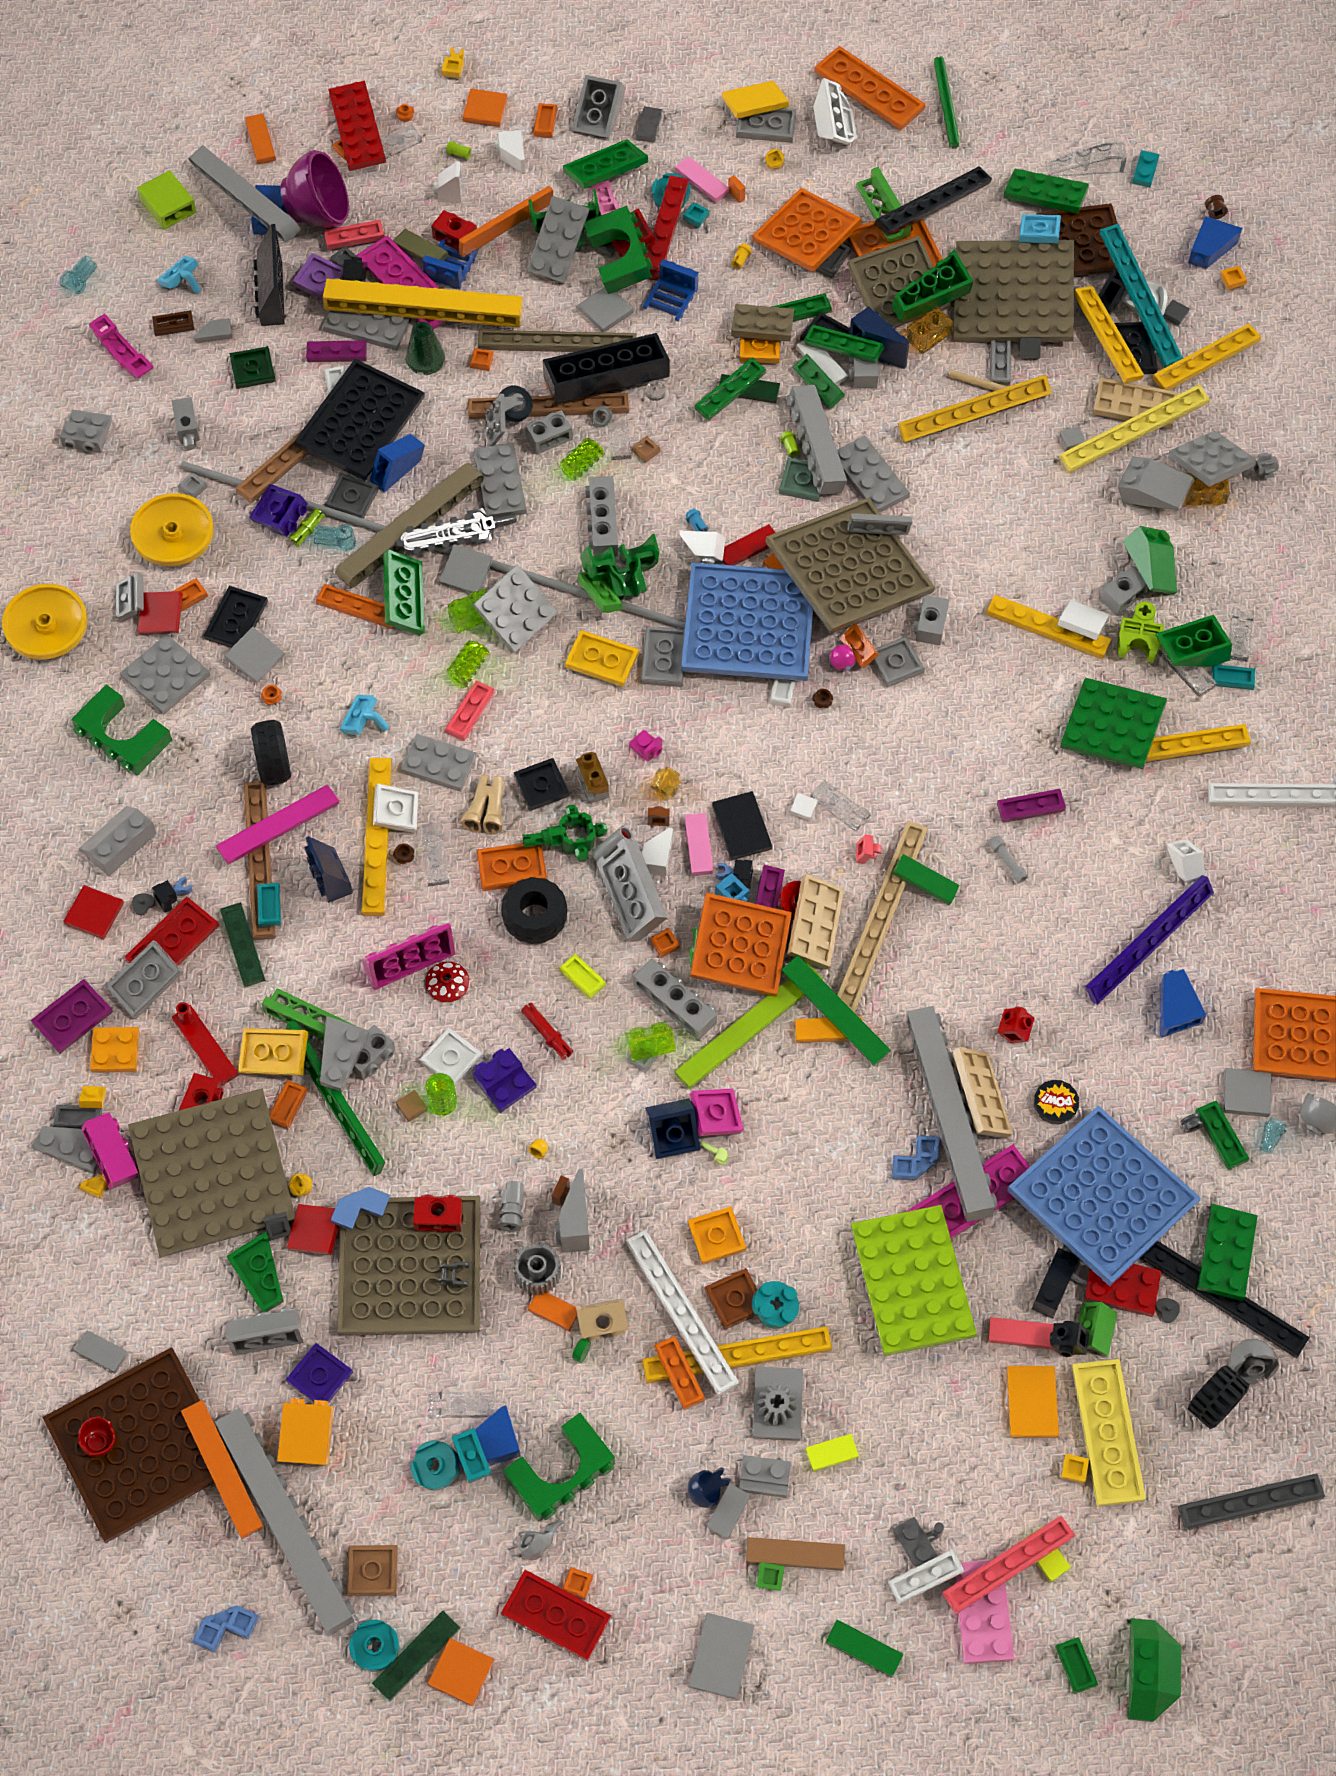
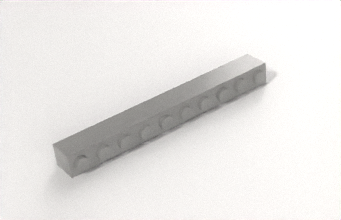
M934 1006L907 1011L906 1022L966 1222L993 1217L994 1209L997 1207L996 1196L994 1193L991 1194L989 1190L991 1186L988 1173H984L982 1167L985 1166L982 1152L978 1153L976 1147L978 1145L977 1134L971 1131L972 1118L970 1112H966L964 1105H966L965 1095L958 1088V1085H960L958 1073L953 1072L952 1065H954L952 1053L947 1052L946 1049L948 1040L946 1033H942L940 1026H942L940 1014L935 1013Z
M238 1408L215 1421L218 1430L328 1637L355 1622L352 1614L355 1613L349 1599L344 1601L340 1595L344 1590L337 1578L332 1580L329 1574L333 1570L326 1557L321 1559L317 1552L321 1547L316 1537L310 1538L306 1531L310 1528L304 1515L299 1517L295 1511L299 1506L292 1494L287 1496L284 1490L288 1486L281 1473L276 1475L273 1467L277 1465L270 1453L265 1455L262 1449L266 1445L260 1433L254 1434L251 1427L255 1424L248 1412L243 1414L241 1408Z

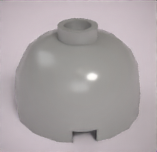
M1307 1093L1301 1106L1302 1120L1309 1125L1307 1130L1317 1135H1320L1321 1132L1328 1134L1336 1132V1105L1321 1097L1319 1101L1314 1100V1095Z
M1245 1339L1232 1350L1229 1358L1230 1368L1248 1384L1259 1383L1257 1379L1264 1376L1266 1380L1271 1378L1279 1368L1277 1356L1273 1348L1265 1341L1258 1339Z

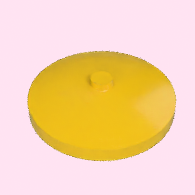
M168 493L148 500L136 511L131 521L130 534L136 551L145 560L156 565L171 567L187 564L200 557L211 544L214 535V524L208 508L200 500L186 494Z
M38 584L24 589L11 599L2 617V628L9 645L19 654L39 660L56 658L71 651L82 640L88 625L87 612L81 598L71 589L57 584Z

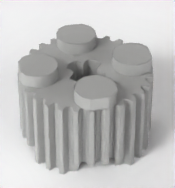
M531 1244V1247L526 1246L522 1247V1251L518 1250V1254L515 1255L516 1260H514V1274L519 1288H522L523 1292L527 1291V1294L532 1293V1296L539 1295V1293L544 1295V1292L549 1293V1290L553 1291V1287L556 1288L557 1284H559V1279H561V1264L559 1256L556 1255V1250H552V1246L548 1247V1244H541L540 1246L538 1244L536 1246Z

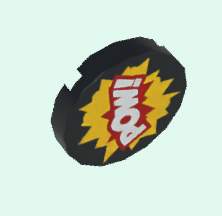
M1050 1080L1038 1087L1034 1095V1108L1042 1120L1050 1124H1063L1075 1117L1079 1108V1096L1069 1083L1062 1080Z

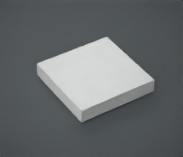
M1070 600L1057 625L1097 640L1110 614Z
M377 784L374 795L373 825L415 833L417 830L418 792Z
M448 1028L419 1061L454 1089L480 1061L483 1053L452 1029Z

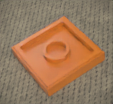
M470 88L463 114V122L500 127L508 99L507 93Z
M449 1638L431 1675L428 1686L473 1707L495 1660Z

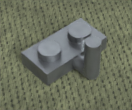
M913 1517L893 1529L915 1568L938 1557L931 1542L941 1537L944 1530L942 1523H936L934 1529L925 1534L916 1518Z

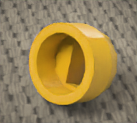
M535 1139L528 1147V1151L534 1157L543 1159L548 1151V1144L543 1139Z

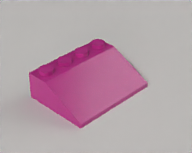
M444 923L439 926H431L421 934L411 935L405 941L398 944H390L386 949L380 952H372L362 959L364 970L374 990L454 956L455 949L450 923Z

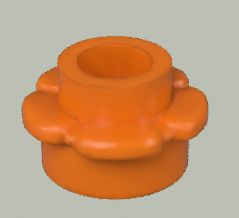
M402 104L400 107H397L396 114L400 121L408 122L412 120L413 113L415 112L412 106Z
M267 685L261 693V698L266 704L273 705L280 702L282 692L275 685Z

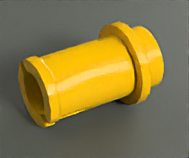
M742 243L737 247V253L731 261V265L737 269L738 267V269H741L747 257H750L751 247L748 244Z

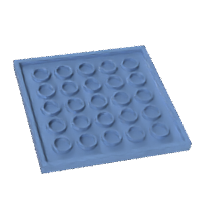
M692 562L681 671L808 681L813 608L786 570Z
M1099 1105L1008 1186L1007 1189L1019 1203L1109 1286L1120 1278L1201 1199Z

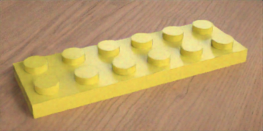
M1120 1359L1072 1364V1373L1097 1507L1145 1502V1491Z

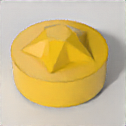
M779 149L769 150L765 156L766 165L773 170L781 168L785 161L782 151Z
M297 1173L290 1178L289 1189L294 1196H306L312 1190L313 1184L309 1175Z

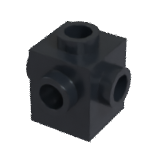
M1073 1321L1054 1323L1053 1332L1050 1334V1344L1058 1354L1063 1357L1086 1355L1089 1332L1081 1323Z

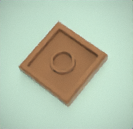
M351 1545L348 1547V1597L397 1596L398 1545Z

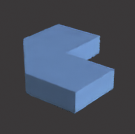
M917 1135L916 1157L893 1155L892 1179L915 1181L939 1161L940 1137Z
M367 1187L340 1198L330 1223L352 1231L360 1210L382 1218L390 1194Z
M233 1606L226 1611L203 1618L192 1642L216 1653L226 1630L249 1640L260 1616L240 1606Z

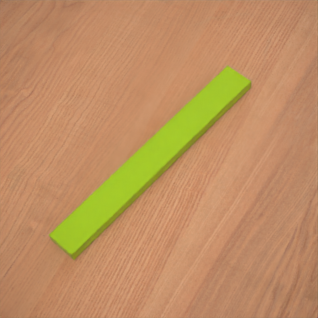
M808 963L807 965L823 980L819 973ZM788 979L779 986L776 997L768 995L679 1067L675 1071V1075L689 1090L692 1089L805 995Z

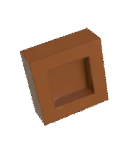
M662 806L648 807V825L669 826L670 808Z
M560 1176L551 1195L553 1204L561 1207L571 1188L569 1178Z

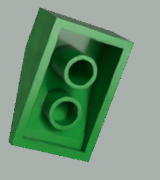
M1139 526L1123 540L1125 547L1150 591L1175 595L1177 593L1174 548L1170 542L1169 534L1164 530Z
M1214 614L1156 633L1158 641L1174 666L1212 667L1230 661L1232 643Z

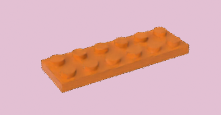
M838 46L815 66V73L840 84L843 92L900 131L925 109L924 102L841 46Z

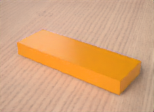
M827 1018L795 1019L796 1043L849 1041Z

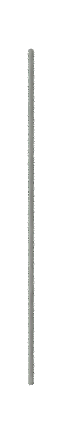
M185 461L181 463V469L236 487L244 481ZM305 500L308 503L307 509L311 511L317 508L321 510V514L324 513V515L377 532L387 527ZM441 545L435 546L436 551L449 555L453 548L451 546L447 548H442ZM495 560L492 561L490 568L505 573L514 567ZM523 570L533 582L592 600L583 588ZM621 601L623 603L622 610L685 629L686 621Z

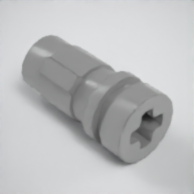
M507 1182L505 1190L502 1192L501 1204H503V1210L500 1211L499 1228L504 1231L517 1232L522 1228L523 1213L521 1209L523 1207L524 1184L521 1182Z

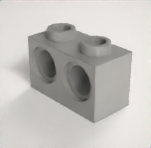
M562 410L550 413L546 417L533 420L525 425L526 437L536 454L573 440L572 426Z
M375 1024L368 1030L369 1035L352 1070L362 1080L367 1076H372L378 1070V1066L383 1061H388L395 1051L394 1041ZM376 1044L384 1045L380 1049L373 1048ZM360 1059L368 1060L364 1064L357 1063Z

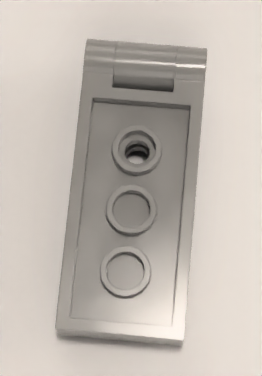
M621 826L592 851V856L597 862L627 940L640 941L668 917L637 841L632 840L633 834L627 827Z

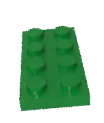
M626 139L563 165V172L583 189H586L648 163V155Z
M1015 168L1004 191V198L1079 214L1089 189V183Z
M387 549L383 553L385 624L421 636L425 632L422 561Z
M1216 1204L1211 1205L1197 1290L1244 1301L1258 1215Z

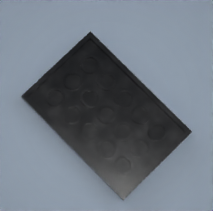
M354 359L296 438L294 446L366 481L372 473L378 449L392 443L425 398V392Z

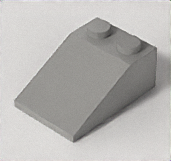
M585 75L572 131L609 139L620 112L626 90L622 82Z
M1132 456L1117 487L1123 503L1179 511L1194 481V477L1154 459Z
M578 1169L559 1213V1223H555L556 1243L561 1245L562 1253L590 1250L583 1169Z

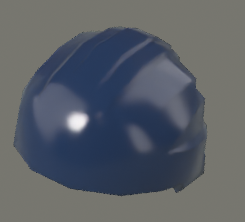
M723 1467L718 1468L713 1473L709 1470H702L690 1478L687 1491L695 1505L709 1508L718 1503L721 1487L728 1486L731 1482L729 1478L720 1477L724 1473Z

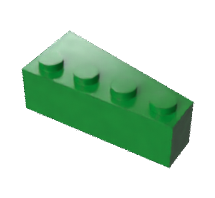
M955 249L944 260L941 259L931 270H927L918 280L913 281L894 296L892 309L901 323L971 292L974 281Z

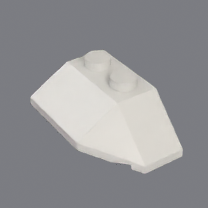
M824 78L813 106L818 136L832 142L848 145L857 139L852 108L846 96L841 92L840 84Z

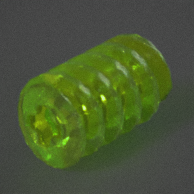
M585 438L582 443L571 451V454L566 456V459L560 462L561 470L568 478L576 481V476L581 478L583 472H587L589 470L588 467H593L594 462H598L599 457H603L605 452L596 441Z
M476 641L465 642L464 647L456 655L451 666L447 668L446 672L449 679L461 688L468 687L467 682H471L472 676L477 674L476 669L481 668L480 663L485 662V657H488L490 654L489 650Z
M433 1074L427 1079L425 1085L429 1107L436 1115L445 1116L453 1112L457 1105L454 1081L447 1074Z

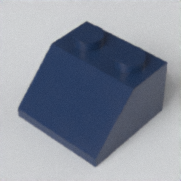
M690 1098L645 1107L656 1159L701 1150L694 1107Z

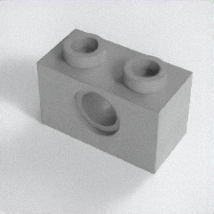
M1132 566L1126 571L1122 570L1112 582L1108 581L1102 587L1100 601L1118 616L1147 593L1148 586L1142 575Z
M925 595L923 603L919 602L917 615H920V619L915 620L913 632L917 633L916 641L934 645L941 644L949 605L948 599Z

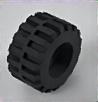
M1225 1365L1193 1397L1189 1403L1188 1410L1209 1429L1215 1428L1248 1392L1250 1384L1232 1368Z

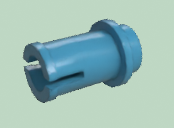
M695 508L690 509L685 514L686 521L691 523L695 531L704 532V529L707 532L708 526L702 520L700 511Z

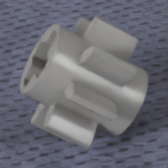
M1268 452L1258 454L1259 459L1256 460L1254 466L1256 475H1261V478L1264 477V479L1274 477L1273 472L1278 471L1279 468L1277 458L1268 454Z

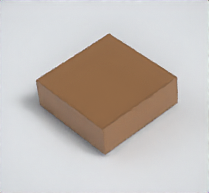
M646 436L632 446V452L644 463H647L660 453V447Z
M415 1090L396 1101V1105L408 1122L428 1110Z

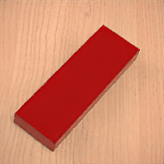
M768 524L725 546L722 563L735 566L768 549L769 546L765 542L766 537L776 532Z

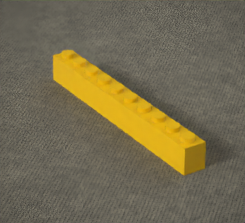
M326 279L323 293L324 309L332 311L520 328L523 314V296L340 279Z

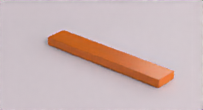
M547 186L459 239V254L465 257L530 217L528 211L529 199L532 200L534 212H539L549 206L553 196V189Z
M201 1400L181 1410L241 1539L263 1529L264 1527L204 1401Z

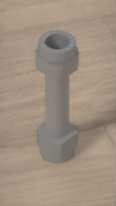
M999 835L991 838L989 841L990 847L993 851L998 852L1012 871L1010 874L1017 884L1024 882L1028 878L1027 872L1023 867L1017 865L1007 851L1005 841Z

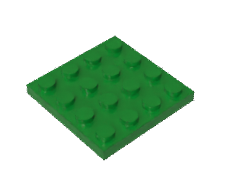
M1085 678L1063 735L1060 748L1144 769L1167 703V698Z

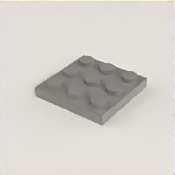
M1216 431L1171 449L1168 455L1170 459L1209 487L1248 470L1256 464L1254 457Z
M518 564L472 604L474 609L512 653L516 652L558 613Z
M166 634L121 671L120 675L164 715L210 676V672Z

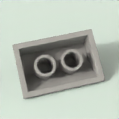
M126 806L79 848V851L107 876H110L157 833L153 822L140 810Z
M284 1308L278 1313L273 1314L262 1312L258 1313L256 1317L246 1318L241 1316L227 1322L226 1339L233 1356L304 1343L300 1315L297 1309Z

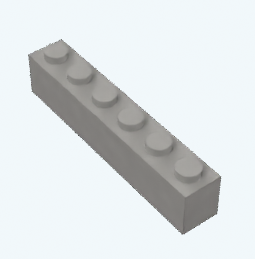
M792 386L790 394L787 395V405L791 408L792 420L797 426V435L801 439L802 450L808 460V469L811 470L813 475V484L817 487L819 495L842 493L847 479L816 386Z

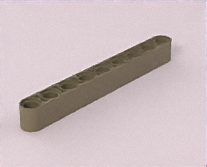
M465 463L337 567L335 574L350 588L356 587L384 564L383 553L387 549L397 553L403 549V547H397L395 541L401 538V535L407 531L408 526L420 529L422 523H428L429 526L433 525L436 520H439L482 484L484 476L470 463Z

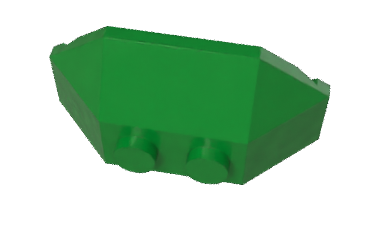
M1130 1618L1128 1720L1154 1722L1181 1697L1182 1646L1156 1620Z

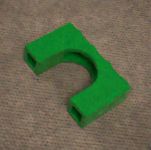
M627 205L586 221L584 225L593 248L614 240H625L630 243V248L624 257L598 268L608 294L652 277L650 269L653 268L649 257H645V254L648 253L644 242H640V239L643 238L639 226L635 227V223H638L634 211L630 213Z
M106 684L71 719L74 725L73 730L81 738L86 737L94 748H101L105 751L104 753L112 761L116 759L120 762L124 770L127 772L132 771L138 776L172 741L170 731L155 719H152L133 738L115 740L105 734L107 725L125 707L122 695Z
M578 1413L561 1426L562 1434L580 1458L579 1469L570 1480L560 1484H551L543 1481L537 1476L523 1456L503 1470L505 1479L538 1522L543 1518L544 1520L551 1518L556 1513L555 1509L561 1504H569L575 1499V1494L578 1491L589 1489L595 1483L594 1479L601 1474L605 1476L614 1469L615 1456L581 1413Z

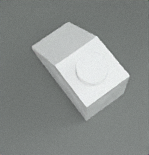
M521 130L498 132L499 140H495L496 152H500L501 160L519 172L525 173Z
M455 162L438 174V182H434V194H438V202H462L463 184L460 162Z
M680 531V536L694 555L702 559L703 563L714 564L715 561H723L726 537L718 532Z
M673 828L666 829L644 843L641 853L650 874L667 875L673 842Z
M1187 839L1167 844L1169 855L1180 878L1186 882H1194L1202 875L1205 876L1203 852Z

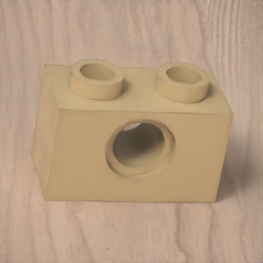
M622 1298L576 1307L582 1338L592 1341L600 1339V1335L610 1333V1336H618L624 1334L623 1330H628ZM600 1315H606L609 1317V1322L605 1326H598L596 1319Z

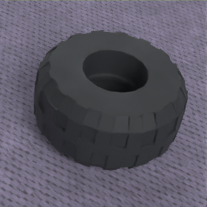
M266 720L255 723L251 727V735L261 783L276 785L287 782L291 778V770L281 722Z
M529 877L519 880L504 894L501 905L503 923L510 935L519 941L528 944L545 943L555 938L564 928L567 920L565 895L554 882L548 879ZM536 904L546 908L543 914L535 917L527 916L523 913V910L530 905Z

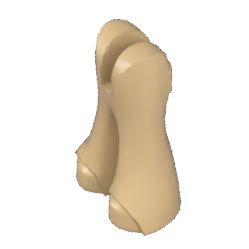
M481 775L472 804L462 816L461 824L465 829L480 833L483 822V828L487 834L501 832L503 825L501 802L504 789V779L502 776H494L493 784L490 786V776ZM489 801L487 813L483 821L486 803Z

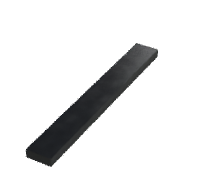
M978 166L877 218L874 224L888 237L990 184L992 178Z
M1159 1241L1140 1258L1295 1358L1299 1356L1310 1338L1246 1296L1244 1301H1239L1197 1290L1200 1267Z

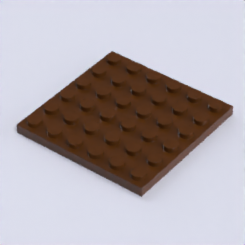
M172 1347L42 1417L105 1543L215 1483L181 1410L199 1402L200 1399ZM102 1417L109 1420L115 1432V1443L112 1450L104 1456H88L81 1450L78 1443V1433L81 1425L89 1418Z

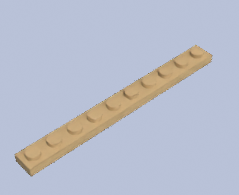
M907 821L838 992V997L854 1013L907 884L906 881L892 873L902 854L916 861L928 827Z

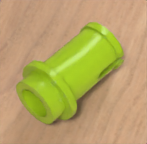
M456 141L448 142L446 153H449V156L456 155L467 160L470 158L472 150L470 147L456 144Z
M785 431L781 434L780 441L785 445L789 457H797L801 451L795 440L796 435L792 431Z

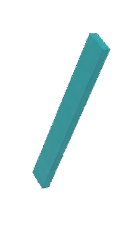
M1119 223L1101 229L1099 233L1163 367L1166 368L1183 359Z

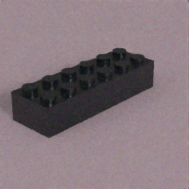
M653 333L543 359V377L554 403L558 404L670 377V359L658 334Z

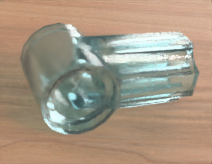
M85 255L71 271L66 270L62 274L60 285L76 294H81L86 287L87 279L96 270L97 264L92 258Z
M342 524L338 527L317 525L314 529V544L339 546L343 551H350L356 546L355 534L350 525Z

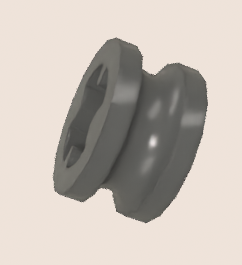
M1191 1114L1180 1121L1181 1125L1185 1126L1183 1129L1185 1133H1191L1203 1127V1122L1199 1121V1114Z

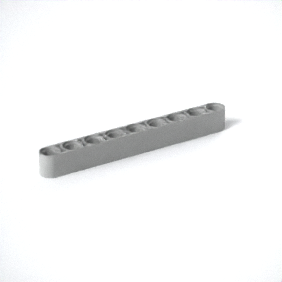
M202 145L188 158L198 171L269 229L271 224H275L278 237L285 243L301 230L289 215L205 146Z

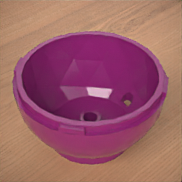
M313 150L302 155L291 167L288 176L281 182V196L284 206L296 222H305L320 228H332L343 225L348 218L350 211L349 198L344 180L335 163L325 152Z

